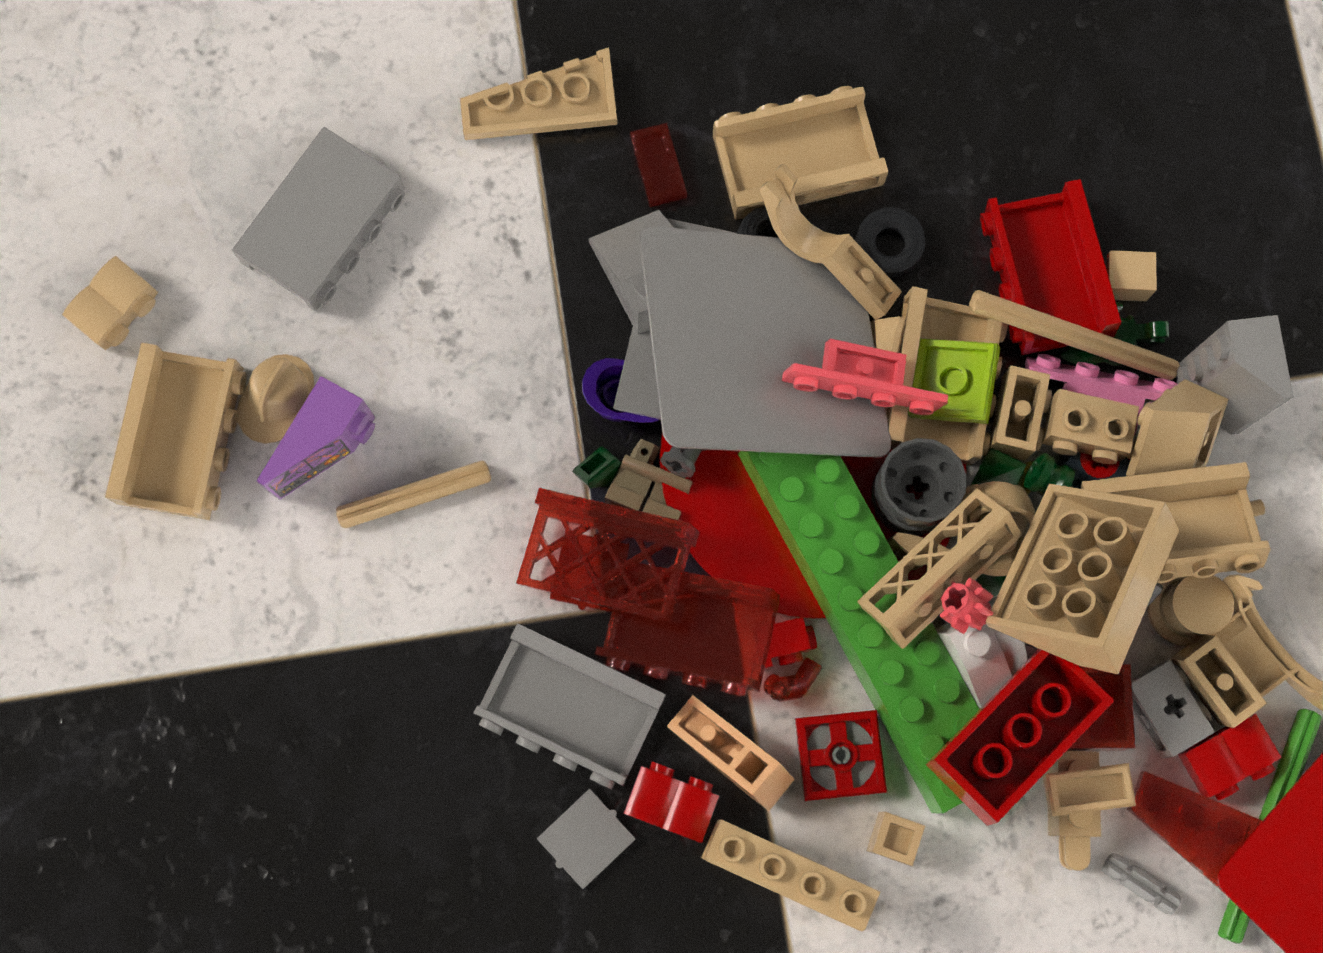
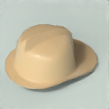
M288 354L274 355L264 360L253 370L237 407L238 424L242 432L251 440L267 444L278 442L284 437L314 388V375L307 363L299 357Z

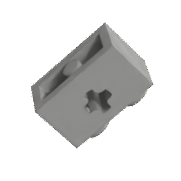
M1170 660L1157 664L1118 687L1161 758L1174 757L1215 732L1210 725L1212 717L1208 709L1201 701H1195L1187 688L1190 686L1188 677L1178 665H1173ZM1172 700L1175 707L1172 708L1171 714L1167 715L1163 708L1168 705L1167 701Z

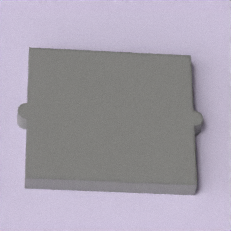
M589 789L550 825L537 840L555 858L556 867H563L574 881L584 889L636 838L616 818L617 812L609 810Z

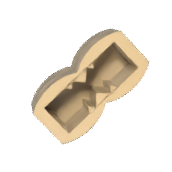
M114 256L97 272L90 284L74 297L62 315L106 351L111 346H118L126 339L129 334L128 327L134 319L144 317L152 310L156 302L154 298L158 291L117 256Z

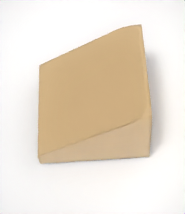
M898 316L870 321L874 348L899 353L906 324L905 318Z

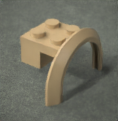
M1228 575L1223 581L1231 590L1234 599V612L1231 620L1218 632L1202 634L1171 657L1172 663L1178 665L1184 671L1190 682V687L1217 723L1222 726L1231 728L1238 726L1267 703L1263 696L1285 680L1308 702L1323 711V681L1306 671L1282 647L1268 629L1254 605L1252 590H1261L1263 586L1259 581L1241 575Z

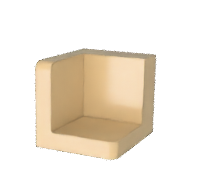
M1110 251L1108 253L1107 273L1115 300L1147 301L1157 290L1156 252Z
M878 812L866 851L913 866L925 825L888 812Z

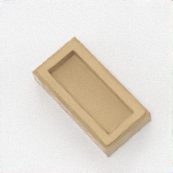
M1129 763L1043 775L1049 817L1136 806Z

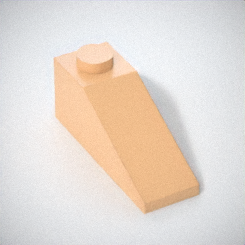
M693 695L667 725L673 733L768 812L795 780L776 759Z

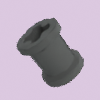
M672 446L669 452H664L660 460L662 465L671 473L683 478L692 477L696 470L694 464L701 451L707 449L676 448Z

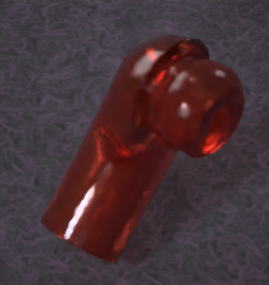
M805 657L795 675L779 677L777 674L769 675L763 684L764 691L773 700L778 702L803 698L823 667L812 659Z

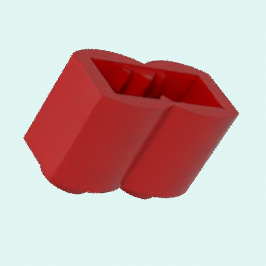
M1256 713L1252 714L1235 728L1225 726L1178 754L1201 796H1215L1217 801L1239 791L1237 783L1250 776L1255 781L1272 773L1275 770L1272 764L1282 758Z
M651 762L649 769L641 766L623 814L702 843L719 795L711 793L713 785L691 776L688 784L672 778L675 770L655 762Z

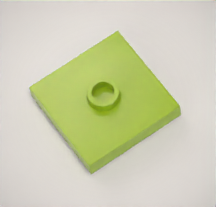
M920 338L912 387L947 394L948 404L931 415L913 414L908 409V416L918 419L988 424L1000 353L998 343Z

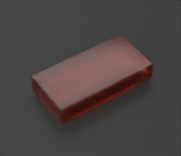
M667 123L630 132V140L649 206L653 207L687 198V191Z

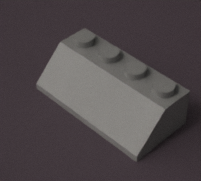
M1278 315L1227 321L1179 363L1180 367L1177 370V384L1186 379L1229 399L1220 427L1231 435L1241 433L1293 398Z

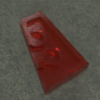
M1146 771L1140 772L1134 788L1136 806L1127 807V810L1219 890L1220 888L1217 883L1219 870L1262 822L1260 819Z

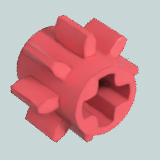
M968 578L965 585L952 582V585L945 590L940 598L944 609L940 617L962 634H965L968 626L980 631L982 626L986 624L987 617L992 616L994 613L991 611L989 603L994 596L972 578Z

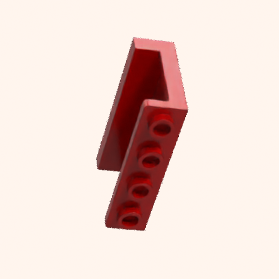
M1081 179L1065 182L1061 193L998 205L996 197L988 199L985 213L980 214V222L984 236H990L993 248L990 249L989 253L992 269L994 272H1000L1003 283L999 284L1000 298L1114 337L1122 322ZM1008 324L1011 340L1013 343H1019L1021 355L1069 346Z

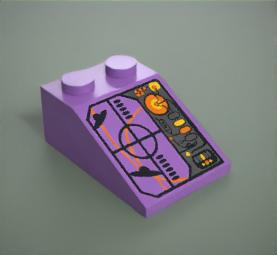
M320 376L258 477L257 482L271 495L279 500L353 453L360 443L365 444L374 431L375 423H373L375 416L362 398Z

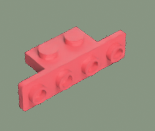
M829 339L825 342L822 368L794 363L782 375L783 382L792 383L793 387L800 391L827 390L831 391L832 395L839 399L851 400L861 397L870 399L871 404L878 407H894L895 405L909 407V411L917 415H931L948 404L947 394L903 385L906 354L835 339Z

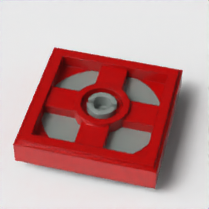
M877 710L794 719L804 801L887 793Z

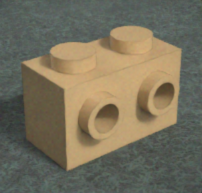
M1016 366L1009 367L1001 379L990 432L989 448L1026 461L1035 451L1040 450L1044 437V428L1040 427L1042 415L1047 413L1052 397V390H1048L1051 374Z
M1058 389L1051 397L1042 444L1053 446L1052 451L1059 454L1076 455L1077 452L1092 455V460L1096 462L1116 464L1117 461H1122L1131 453L1139 406Z

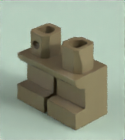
M640 439L631 455L625 454L615 480L607 491L605 503L639 517L649 491L654 486L643 509L642 519L676 532L675 528L681 511L666 505L661 483L663 482L685 493H689L692 481L653 466L660 447Z

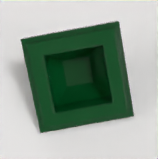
M602 446L576 466L572 472L590 489L607 487L611 485L621 462Z

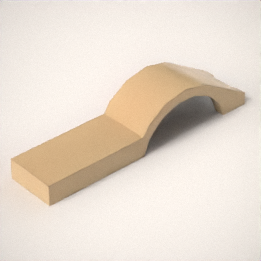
M784 163L781 164L774 171L776 176L772 183L767 181L759 189L773 230L777 236L797 256L814 263H823L875 320L886 315L902 291L849 234L836 235L824 232L812 225L803 216L795 201L794 187L798 178Z

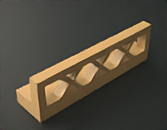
M976 488L857 602L863 610L882 625L892 641L901 649H904L944 610L940 598L945 590L952 585V582L965 585L968 578L976 580L1022 536V533L1009 511ZM979 505L990 511L980 522L967 524L968 516ZM958 536L957 544L950 551L937 552L938 544L943 539ZM927 565V573L919 580L907 581L908 573L915 566ZM897 593L896 602L886 612L882 613L874 606L884 595Z

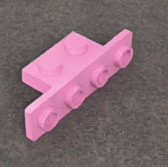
M1038 354L1037 358L1026 357L1025 361L1026 369L1051 374L1050 379L1063 381V390L1139 406L1138 417L1143 409L1145 399L1157 400L1166 389L1171 390L1177 385L1176 382L1164 378H1155L1154 382L1140 380L1137 374L1125 370H1116L1115 374L1101 372L1098 366L1086 362H1077L1076 366L1062 364L1059 358L1047 354Z

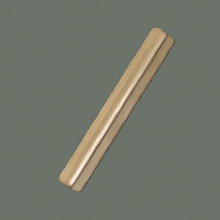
M481 460L336 508V516L342 528H349L491 481V474L487 463Z

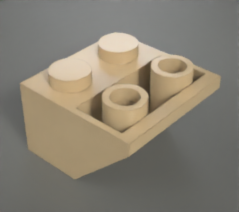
M1184 379L1171 390L1166 389L1161 397L1153 403L1148 402L1138 417L1137 423L1141 427L1138 437L1133 441L1131 453L1127 456L1131 460L1126 475L1134 476L1206 467L1229 399Z

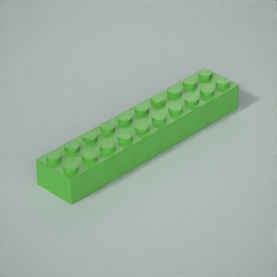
M740 451L738 453L740 460L875 710H877V714L931 813H945L963 803L926 764L979 711V708L932 622L904 649H901L892 641L882 625L858 604L857 601L898 563V560L841 456ZM897 593L884 595L874 606L882 613L886 612L896 602Z

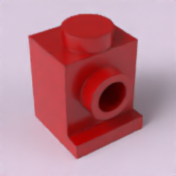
M803 617L758 627L753 631L763 671L771 670L773 667L772 661L778 660L780 666L803 661V653L817 649L814 629L812 625L805 626Z

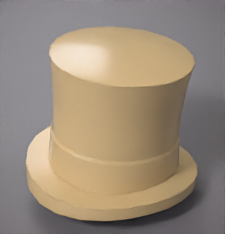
M1186 576L1160 583L1163 586L1161 593L1147 607L1149 621L1159 636L1175 645L1188 646L1202 634H1213L1228 624L1234 612V599L1229 587L1219 577L1197 578L1195 576Z

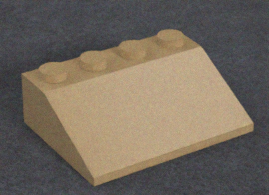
M1049 484L992 606L991 611L994 613L986 619L985 623L987 626L1076 665L1119 674L1179 532L1166 502Z

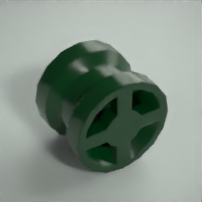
M1043 453L1035 459L1028 469L1024 479V487L1032 492L1039 490L1044 495L1049 484L1071 487L1075 472L1074 469L1066 464L1059 466L1055 463L1052 456Z

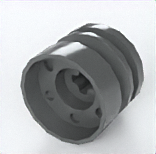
M916 438L898 445L888 454L872 483L871 501L878 518L887 528L895 532L915 536L930 533L960 504L966 492V473L961 459L950 447L934 439ZM911 485L914 486L916 492H922L919 499H915L914 493H907Z

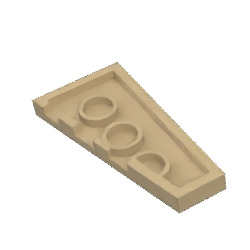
M609 47L596 51V55L580 61L579 58L567 61L560 68L545 73L538 71L527 75L525 80L510 85L506 82L460 98L464 139L474 140L617 125Z

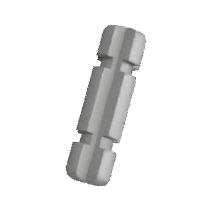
M1111 853L1107 857L1102 867V871L1114 880L1120 879V884L1147 902H1155L1154 906L1165 914H1173L1181 902V896L1169 887L1163 888L1161 882L1137 866H1129V861L1119 854Z

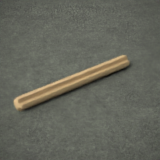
M981 290L975 291L969 302V309L977 314L1160 378L1175 379L1177 370L1180 367L1179 362L1172 358Z

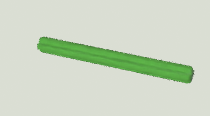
M1304 708L1297 711L1281 756L1282 758H1280L1256 827L1302 776L1322 721L1320 714ZM1230 899L1220 924L1218 935L1225 940L1240 944L1243 941L1250 918Z

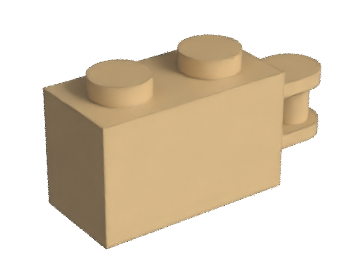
M1066 751L1047 773L1100 767L1099 752ZM1101 810L1049 817L1048 812V836H1059V861L1064 868L1081 871L1090 864V837H1101Z

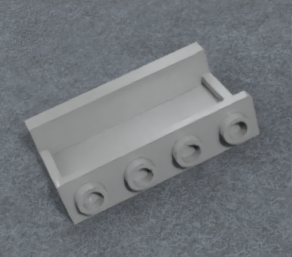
M323 127L233 247L232 252L240 263L252 271L254 268L301 298L309 308L317 311L321 304L326 305L333 298L337 290L336 284L342 275L350 273L355 268L360 258L358 253L367 242H373L382 229L381 222L388 212H394L401 205L405 196V187L401 176L334 132Z
M517 623L510 637L512 641L481 704L474 711V714L482 717L479 725L500 736L504 729L519 735L516 740L517 744L537 754L541 747L556 753L552 761L574 772L577 765L583 766L593 771L590 776L591 780L611 790L615 783L623 786L666 694Z

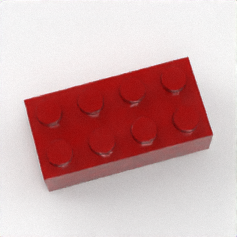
M1038 649L932 757L926 766L986 826L996 824L1115 700L1080 666Z

